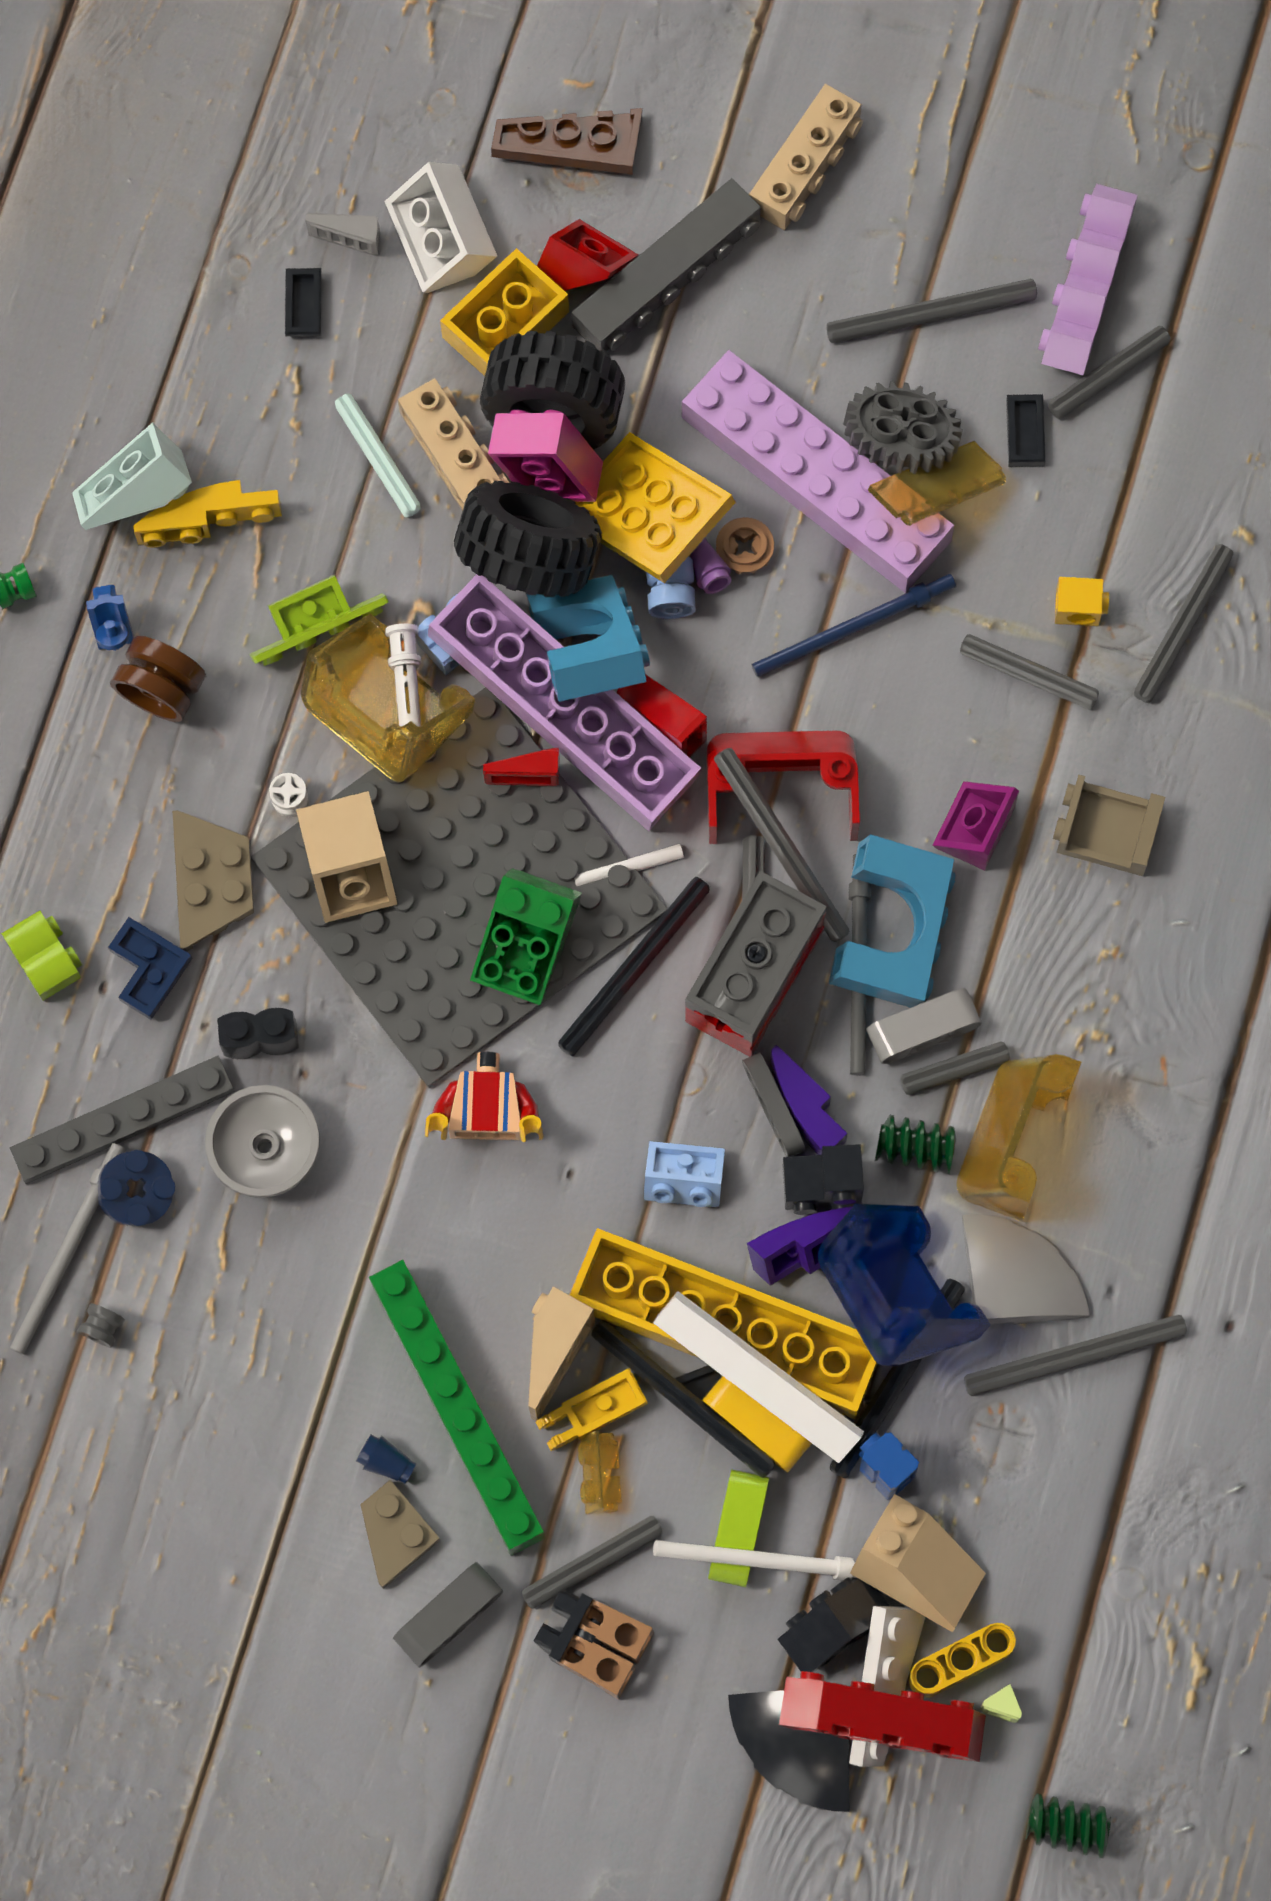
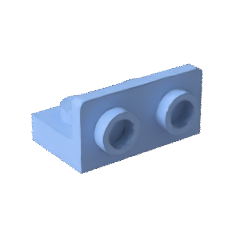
M649 1141L644 1200L656 1201L658 1203L694 1205L697 1207H719L725 1149Z

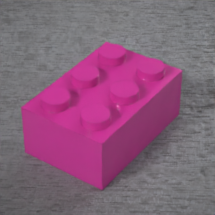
M513 410L510 413H496L488 454L512 482H520L521 485L538 486L540 487L539 489L556 492L565 499L569 498L577 502H596L603 461L564 413L557 410H546L544 413H528L522 410Z

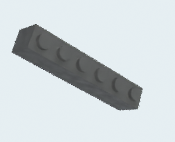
M731 178L571 312L572 327L586 341L595 344L598 350L603 349L607 352L609 349L611 351L618 349L625 342L629 332L635 327L642 328L652 319L654 311L663 304L665 306L671 304L679 296L681 289L689 282L695 283L700 280L706 273L707 267L716 259L721 261L726 258L733 250L734 244L742 237L747 239L752 236L760 226L761 207Z

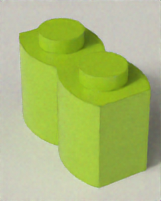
M39 910L1 933L42 1001L81 978L77 968L82 966V963L71 946L66 949L63 948L58 940V937L62 936L63 932L52 915L45 919Z

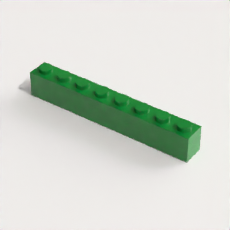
M404 1260L369 1276L371 1285L510 1556L545 1539L544 1531Z

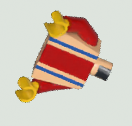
M489 1051L477 1053V1071H462L458 1080L449 1083L437 1100L432 1114L426 1118L425 1137H429V1132L438 1130L441 1132V1140L447 1139L448 1131L450 1139L521 1140L526 1142L525 1136L529 1133H537L539 1140H542L544 1136L542 1122L538 1114V1106L524 1084L515 1082L514 1073L499 1072L500 1054Z

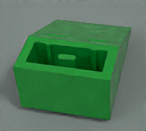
M511 868L503 875L470 981L541 1005L570 932L582 892Z

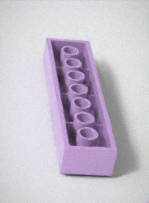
M730 350L721 357L682 400V419L905 594L952 541L954 525L878 465L870 463V459L865 455H858L856 448L850 446L847 441Z
M476 574L429 624V638L554 748H559V753L646 830L650 831L698 778L701 767L615 691L609 690L559 702L552 684L546 651L563 648L564 646L496 586L487 581V578Z

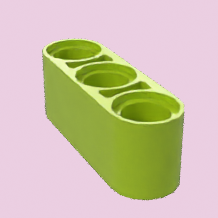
M731 1469L715 1547L754 1551L769 1477L762 1478L756 1474ZM711 1562L708 1579L746 1587L751 1566Z

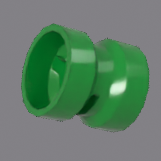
M24 563L13 566L10 572H0V606L2 610L13 606L16 600L24 599L27 601L37 597ZM10 577L14 578L19 591L18 594L14 590Z

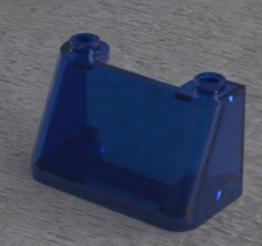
M855 1204L823 1240L818 1252V1260L822 1271L873 1359L882 1366L902 1365L976 1341L991 1326L983 1311L976 1304L963 1303L952 1310L920 1257V1254L930 1242L931 1237L930 1224L920 1206Z

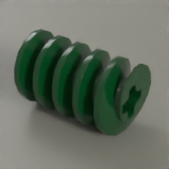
M890 1114L885 1123L881 1124L874 1161H878L883 1151H885L888 1163L893 1164L898 1154H901L903 1166L907 1167L913 1157H916L918 1169L922 1170L928 1160H931L933 1172H938L942 1164L946 1163L948 1174L950 1175L956 1144L954 1126H949L945 1134L941 1135L939 1123H934L928 1133L926 1132L924 1121L919 1120L914 1130H912L909 1118L907 1117L903 1119L899 1127H896L894 1115Z
M1037 1793L1031 1803L1025 1841L1032 1832L1035 1835L1036 1845L1040 1846L1047 1835L1050 1836L1052 1848L1056 1849L1061 1839H1066L1068 1852H1072L1077 1842H1081L1083 1855H1088L1092 1846L1097 1845L1099 1858H1104L1109 1838L1111 1816L1107 1819L1104 1806H1099L1095 1814L1091 1816L1088 1803H1083L1078 1813H1076L1074 1801L1069 1799L1061 1810L1058 1798L1054 1796L1050 1799L1047 1806H1044L1042 1794Z

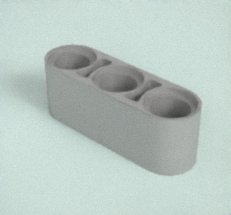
M962 988L871 1024L866 1030L881 1064H889L964 1035L978 1028L982 1022L968 990Z

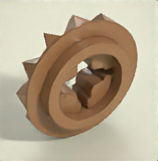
M749 517L736 518L726 523L719 531L716 538V552L728 567L736 571L738 575L742 572L754 574L758 569L767 566L774 553V539L768 527L759 520ZM753 539L751 549L754 554L744 551L736 556L738 551L736 540L746 543L748 540L751 541Z

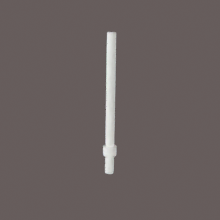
M658 1540L654 1542L653 1555L658 1557L833 1575L835 1580H844L848 1577L851 1580L852 1577L857 1578L850 1574L855 1564L851 1557L836 1556L833 1560Z

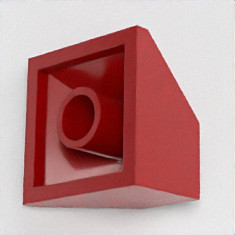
M578 219L549 237L537 267L566 291L610 278L624 269L639 254Z

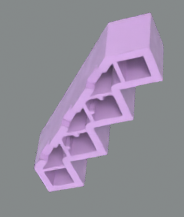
M1100 184L1095 185L1092 195L1085 193L1080 215L1086 216L1078 240L1072 238L1068 248L1066 259L1072 261L1065 284L1058 283L1052 302L1053 305L1058 306L1056 317L1051 330H1043L1038 350L1045 351L1041 364L1084 375L1138 195Z

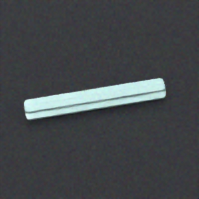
M347 393L336 399L335 406L403 516L409 518L421 510L420 502L353 396Z

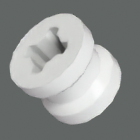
M283 773L275 777L271 782L269 788L270 798L273 807L279 814L293 817L297 816L296 809L307 807L309 801L308 792L304 781L298 775Z

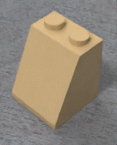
M369 791L296 809L325 923L397 905Z

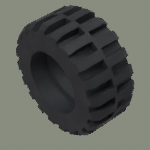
M528 331L525 335L518 333L510 336L508 339H504L491 351L480 395L481 410L492 427L494 426L496 413H510L513 410H522L528 413H544L546 410L560 411L566 415L594 450L603 443H606L614 435V431L617 428L625 390V377L618 363L611 359L610 354L603 349H596L595 344L591 342H582L577 340L575 336L568 334L561 336L557 335V332L546 331L545 334L538 333L537 331Z
M494 481L491 484L485 482L471 490L466 498L455 534L454 547L461 562L465 566H470L472 572L478 576L486 577L489 582L506 586V589L519 590L534 596L540 594L545 597H555L556 595L565 597L571 593H577L588 583L601 542L602 532L597 519L594 516H590L587 509L579 507L575 501L569 498L565 499L556 492L545 491L534 485H521L520 482L511 481L510 483H504L503 481Z

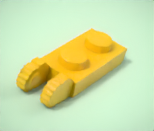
M628 1368L561 1403V1407L539 1418L536 1424L539 1430L547 1429L566 1416L568 1417L573 1428L555 1435L547 1442L550 1451H554L576 1438L580 1440L647 1405L648 1402L633 1373Z

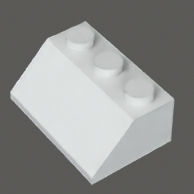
M428 162L384 201L423 293H430L473 277L497 257L461 169L457 164Z

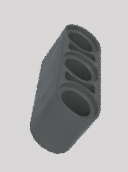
M475 1562L410 1619L394 1635L393 1639L420 1668L501 1596L503 1590L478 1562Z

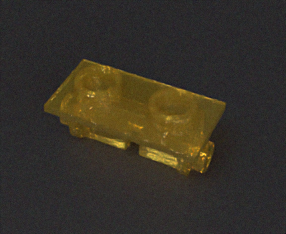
M594 1431L582 1438L578 1447V1460L583 1465V1481L580 1487L581 1501L585 1504L586 1514H591L603 1509V1512L619 1511L618 1504L622 1503L620 1476H606V1469H619L618 1441L614 1440L613 1433L599 1434V1431Z

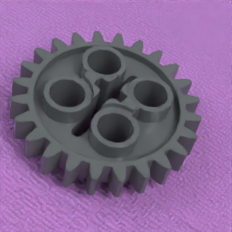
M890 381L889 388L876 383L875 390L864 387L863 394L855 393L853 401L848 403L843 425L846 426L845 436L851 437L849 445L859 446L858 455L869 453L871 455L870 463L878 460L883 461V469H887L891 464L896 465L898 473L902 472L903 467H908L913 474H916L918 467H921L928 473L931 470L932 464L942 468L944 461L951 462L953 454H957L963 429L960 428L961 419L955 418L956 409H946L947 400L936 401V392L925 395L923 394L922 386H919L915 391L910 390L907 382L904 383L902 388H897L893 381Z

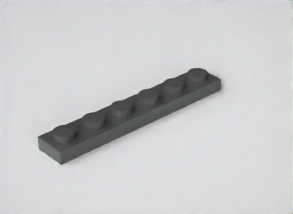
M217 1055L9 1148L25 1184H28L111 1147L112 1143H121L235 1091L220 1057Z

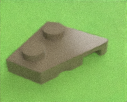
M391 1480L360 1504L378 1583L384 1589L436 1545L440 1538Z

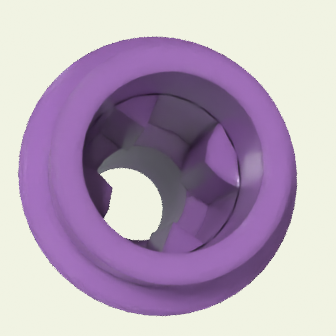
M704 538L689 556L693 560V570L698 587L704 589L708 594H714L722 591L730 584L731 569L708 543L707 539Z

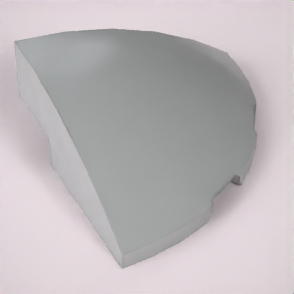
M980 1214L962 1215L970 1291H972L976 1326L1013 1322V1325L1090 1317L1087 1300L1076 1273L1049 1241L1035 1231H1030L1008 1219Z

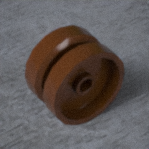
M146 636L134 637L125 653L130 664L118 666L110 681L111 687L125 700L145 712L172 722L182 721L191 705L187 694L198 692L206 677L205 670L189 656L170 645Z

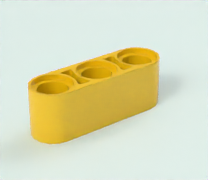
M724 1376L718 1380L702 1400L787 1473L812 1445L809 1440Z
M993 1623L919 1660L909 1674L910 1688L913 1692L925 1694L924 1698H930L1004 1661L1010 1656L1015 1647L1016 1638L1014 1632L1003 1623ZM992 1633L1002 1634L1007 1640V1649L1000 1653L993 1652L987 1646V1636ZM962 1650L969 1653L973 1660L972 1667L968 1670L955 1668L951 1660L954 1652ZM924 1668L932 1669L937 1674L938 1684L932 1688L920 1686L916 1678L917 1672Z

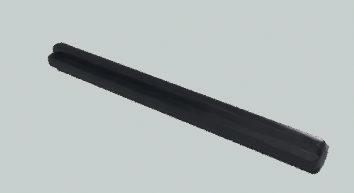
M694 877L561 1037L558 1046L563 1052L574 1056L707 896L710 886L699 877Z
M949 1278L943 1285L857 1421L856 1426L864 1431L861 1439L840 1463L834 1459L831 1462L830 1470L834 1474L847 1478L860 1458L858 1455L862 1451L860 1447L876 1433L962 1297L965 1287L958 1281Z
M602 1320L594 1327L591 1336L758 1476L765 1478L772 1471L775 1462L609 1323Z

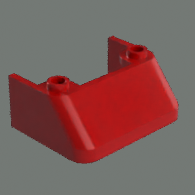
M837 730L721 733L709 741L707 746L709 844H716L717 842L716 793L734 791L714 761V757L726 748L734 750L747 772L820 771L821 778L828 787L835 790H848L850 841H858L860 826L858 765L854 741L847 733Z

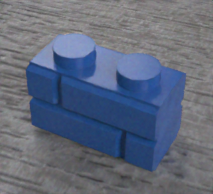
M876 1432L860 1447L862 1451L858 1455L862 1460L859 1471L871 1483L876 1482L875 1488L889 1500L892 1499L894 1494L898 1495L915 1479L919 1461L907 1449L902 1450L903 1444L891 1432L885 1433L882 1437Z

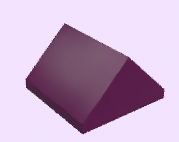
M963 781L933 846L944 853L985 871L1016 807L1019 790L1010 786Z

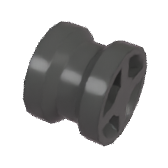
M90 1303L87 1309L89 1316L85 1323L80 1324L77 1332L96 1343L112 1348L115 1342L113 1335L117 1328L122 1327L125 1319L109 1309Z

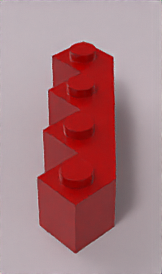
M801 1671L800 1678L786 1677L779 1725L793 1730L831 1734L842 1739L880 1743L895 1749L932 1753L943 1758L980 1762L986 1715L974 1710V1703L951 1700L950 1705L925 1701V1694L918 1692L901 1691V1696L874 1691L875 1685L866 1682L851 1681V1686L824 1681L823 1674Z

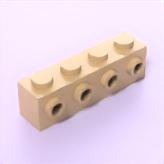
M824 84L749 193V196L761 207L762 218L783 230L788 227L792 220L797 222L806 208L805 200L809 194H816L825 180V171L829 165L834 167L839 162L844 152V147L842 146L848 137L854 139L863 124V120L860 119L862 104Z
M434 378L398 399L401 416L462 511L468 493L476 486L485 482L491 484L494 481L509 483L503 473L497 475L491 466L494 460L488 454V448L484 444L479 446L473 438V435L476 433L470 420L466 415L460 417L454 407L457 406V402L447 386L441 388Z

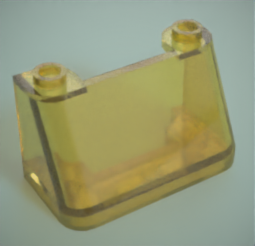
M370 613L308 651L301 687V698L306 709L388 778L394 782H402L413 775L470 717L473 712L475 698L466 689L455 684L447 686L439 694L417 676L421 726H416L412 721L404 726H399L395 674L388 666V658L391 657L390 638L385 635V629L388 626ZM406 687L407 712L409 714V690L408 687Z
M1053 1054L1009 1060L1000 1066L958 1174L956 1186L958 1193L963 1199L1023 1222L1036 1186L1037 1176L1031 1164L1013 1157L1031 1108L1044 1111L1047 1104L1055 1099L1061 1098L1068 1101L1082 1062L1064 1055Z

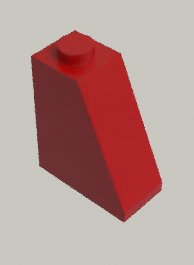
M645 674L646 682L618 688L616 693L689 758L707 741V716Z

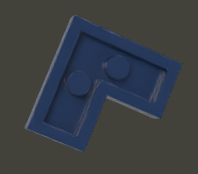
M130 917L127 918L108 946L110 952L137 968L119 995V1000L152 1020L193 959L191 954Z

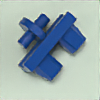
M114 585L95 587L93 589L94 600L86 601L98 649L119 650L125 644H131L134 638L123 594L117 595Z

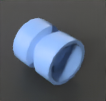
M687 557L665 583L646 572L647 585L652 587L651 592L648 594V611L651 616L661 619H677L692 615L696 611L695 589L689 586L694 582L693 560L690 557Z

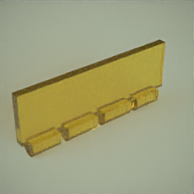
M971 441L960 446L957 454H953L952 461H944L942 468L932 464L930 472L927 473L921 467H918L916 474H913L908 468L901 473L871 484L868 491L896 519L901 517V520L910 526L930 517V515L938 514L956 506V504L979 496L983 492L985 493L1006 483V476L1001 471L1002 467L975 441Z

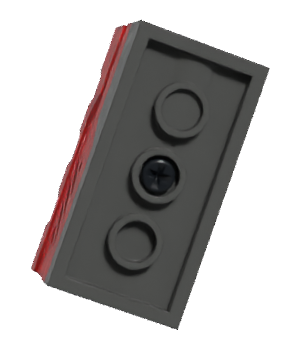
M759 871L685 999V1022L749 1057L753 1056L770 1022L780 1009L790 987L795 983L805 961L824 932L823 920L826 915L827 906Z

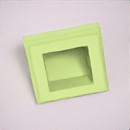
M1011 1684L985 1699L980 1708L982 1713L1012 1723L1018 1722L1022 1715Z

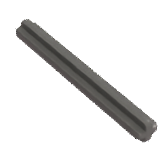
M1218 544L1215 546L1134 691V696L1137 699L1150 703L1232 559L1233 551L1225 545Z

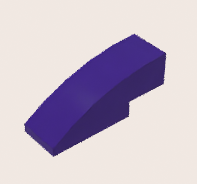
M776 1045L771 1049V1064L775 1081L801 1135L818 1155L822 1153V1146L844 1145L847 1141L848 1133L825 1112L830 1106L831 1096Z
M859 1205L820 1212L791 1221L747 1243L753 1270L771 1286L800 1267L809 1274H812L871 1237L866 1209Z

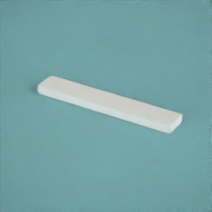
M679 1291L655 1318L653 1323L836 1462L840 1463L861 1439L863 1430Z

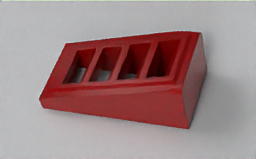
M559 748L541 750L483 764L484 783L487 785L557 786L559 785Z

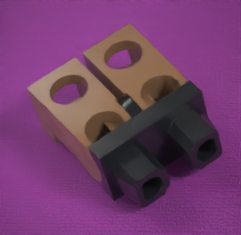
M560 1591L551 1610L568 1620L562 1632L543 1623L534 1639V1643L549 1654L552 1662L587 1680L619 1700L635 1671V1666L630 1661L602 1646L604 1645L638 1664L654 1635L653 1628L603 1603L593 1600L583 1593L579 1598L576 1595Z

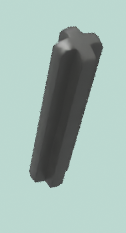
M1000 1041L902 1074L900 1078L901 1085L906 1095H911L1007 1063L1010 1054L1006 1044Z

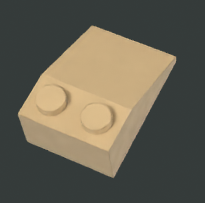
M554 1286L548 1295L542 1293L532 1309V1313L535 1315L533 1317L528 1407L531 1419L535 1421L542 1416L595 1324L593 1308Z
M896 1494L893 1495L864 1544L850 1572L853 1576L951 1632L954 1631L986 1574L929 1513Z

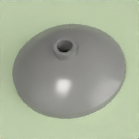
M271 1085L247 1087L226 1098L213 1113L205 1135L206 1155L213 1172L219 1180L231 1190L255 1198L277 1196L296 1187L313 1168L320 1146L318 1125L307 1104L294 1093ZM268 1142L272 1144L270 1152L261 1153L259 1151L263 1143Z

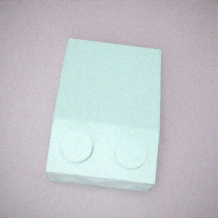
M152 422L75 489L72 494L80 524L87 530L163 507L172 499H178L184 495L192 481L182 450Z

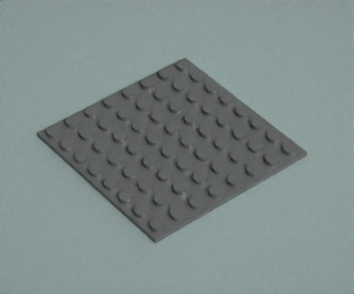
M486 687L425 730L422 736L411 740L328 800L331 801L369 791L397 905L325 923L299 822L251 856L256 866L428 1088L540 1006L470 981L503 875L511 868L582 892L570 932L542 1004L660 918L667 910V907L636 869L629 871L623 865L611 867L607 878L576 886L574 878L577 874L628 859L560 773L559 785L557 786L487 785L484 783L483 764L541 751L504 703Z

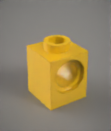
M1059 577L1056 587L1054 624L1099 626L1101 615L1108 614L1109 592H1103V579Z

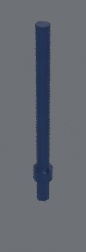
M948 574L926 585L921 582L910 587L909 592L752 663V669L756 677L762 676L913 606L920 608L931 603V598L955 588V580L951 574Z

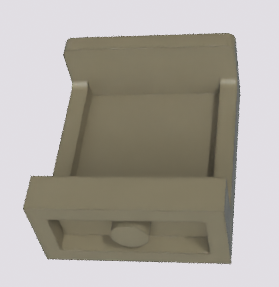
M1078 774L1076 785L1068 783L1062 805L1069 806L1066 819L1058 817L1053 839L1060 841L1056 853L1143 876L1166 797L1151 793L1149 800L1086 783L1084 781L1086 776Z

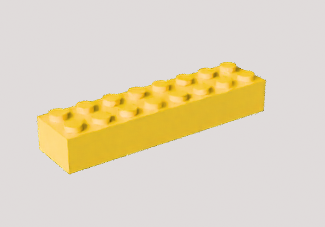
M599 1228L596 1229L570 1292V1296L594 1309V1317L697 1357L653 1323L657 1315L679 1291L837 1412L856 1419L882 1353L885 1340Z

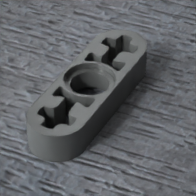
M759 1052L742 1060L747 1077L785 1156L791 1157L805 1151L801 1135L761 1053Z

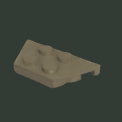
M176 810L172 811L180 948L188 952L193 949L194 944L210 935L214 937L226 930L232 922H239L254 913L251 850L249 837Z

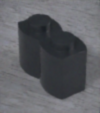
M269 1008L260 1011L256 1015L248 1012H231L217 1019L219 1045L223 1055L228 1058L246 1059L260 1052L269 1055H284L299 1048L297 1022L293 1011L289 1009Z

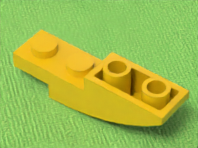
M240 480L218 483L185 493L178 499H172L167 505L154 509L133 525L134 534L138 545L150 548L161 547L166 542L174 541L194 544L202 541L203 538H211L210 524L216 523L218 526L226 527L235 525L237 521L252 520L257 523L272 521L274 517H282L281 502L278 490L243 493Z

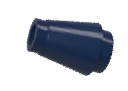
M370 1434L356 1459V1462L364 1465L363 1470L396 1481L399 1480L406 1484L416 1466L415 1462L411 1461L410 1458L382 1435L380 1438H377Z

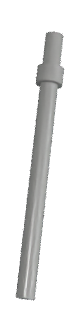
M112 1143L100 1169L95 1168L89 1181L92 1185L10 1347L12 1350L23 1355L25 1354L99 1205L97 1190L99 1173L111 1158L125 1153L126 1149Z

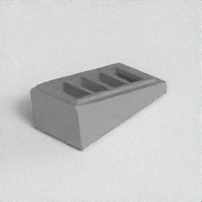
M321 213L306 214L308 235L368 254H379L380 228L378 217Z

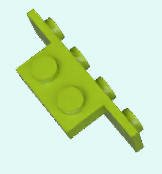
M332 575L267 605L282 639L250 653V658L255 664L261 661L263 666L272 664L283 658L282 651L293 646L296 647L297 651L315 644L317 642L315 636L329 631L330 635H334L349 628L350 624L348 621L362 615L363 620L382 613V606L389 603L387 596L381 593L353 607H349L336 576Z

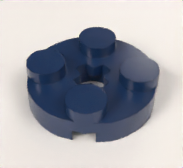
M142 1150L121 1153L111 1158L100 1171L97 1182L99 1205L104 1213L120 1225L135 1227L153 1223L161 1218L172 1203L176 1187L167 1165L156 1155ZM129 1179L134 1182L140 1179L144 1183L142 1189L145 1193L142 1197L135 1195L130 1198L127 1195L130 1188L126 1183Z

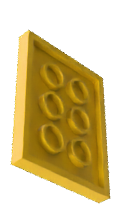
M630 432L603 461L596 502L575 501L576 505L584 507L589 511L590 516H594L597 519L602 532L600 543L663 583L672 576L736 503L732 494Z

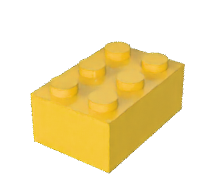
M516 248L440 320L442 338L485 376L491 351L495 349V346L514 334L520 333L525 335L528 331H537L538 333L545 334L546 331H550L569 313L568 294Z

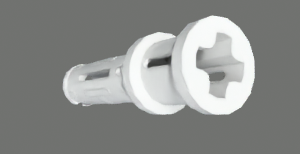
M404 623L388 626L385 629V635L390 638L391 657L388 658V666L395 674L396 702L400 728L399 737L408 739L423 735L416 670L420 667L421 657L417 655L415 635L419 632L418 626ZM402 641H404L405 651H402ZM406 687H408L409 690V714L407 712Z

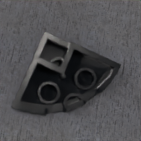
M784 1691L728 1695L729 1712L738 1742L744 1747L754 1763V1768L766 1781L776 1789H781L797 1798L802 1804L821 1810L850 1812L848 1739H842L825 1733L793 1730L779 1725Z

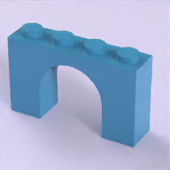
M613 575L588 580V583L580 591L565 597L559 595L545 597L540 594L536 596L526 594L530 617L556 640L581 634L601 635L588 642L546 651L552 684L559 702L646 682L644 667L650 666L646 644L642 643L639 626L635 625L631 606H628L624 587L617 588Z
M871 834L860 841L851 878L885 887L899 894L906 901L912 912L914 920L913 936L907 948L901 952H885L854 942H845L836 948L829 984L910 1008L927 1000L932 992L934 983L933 978L930 977L932 964L937 962L941 950V943L937 942L939 930L944 927L948 917V907H945L947 893L951 892L955 883L956 874L952 871L954 859Z

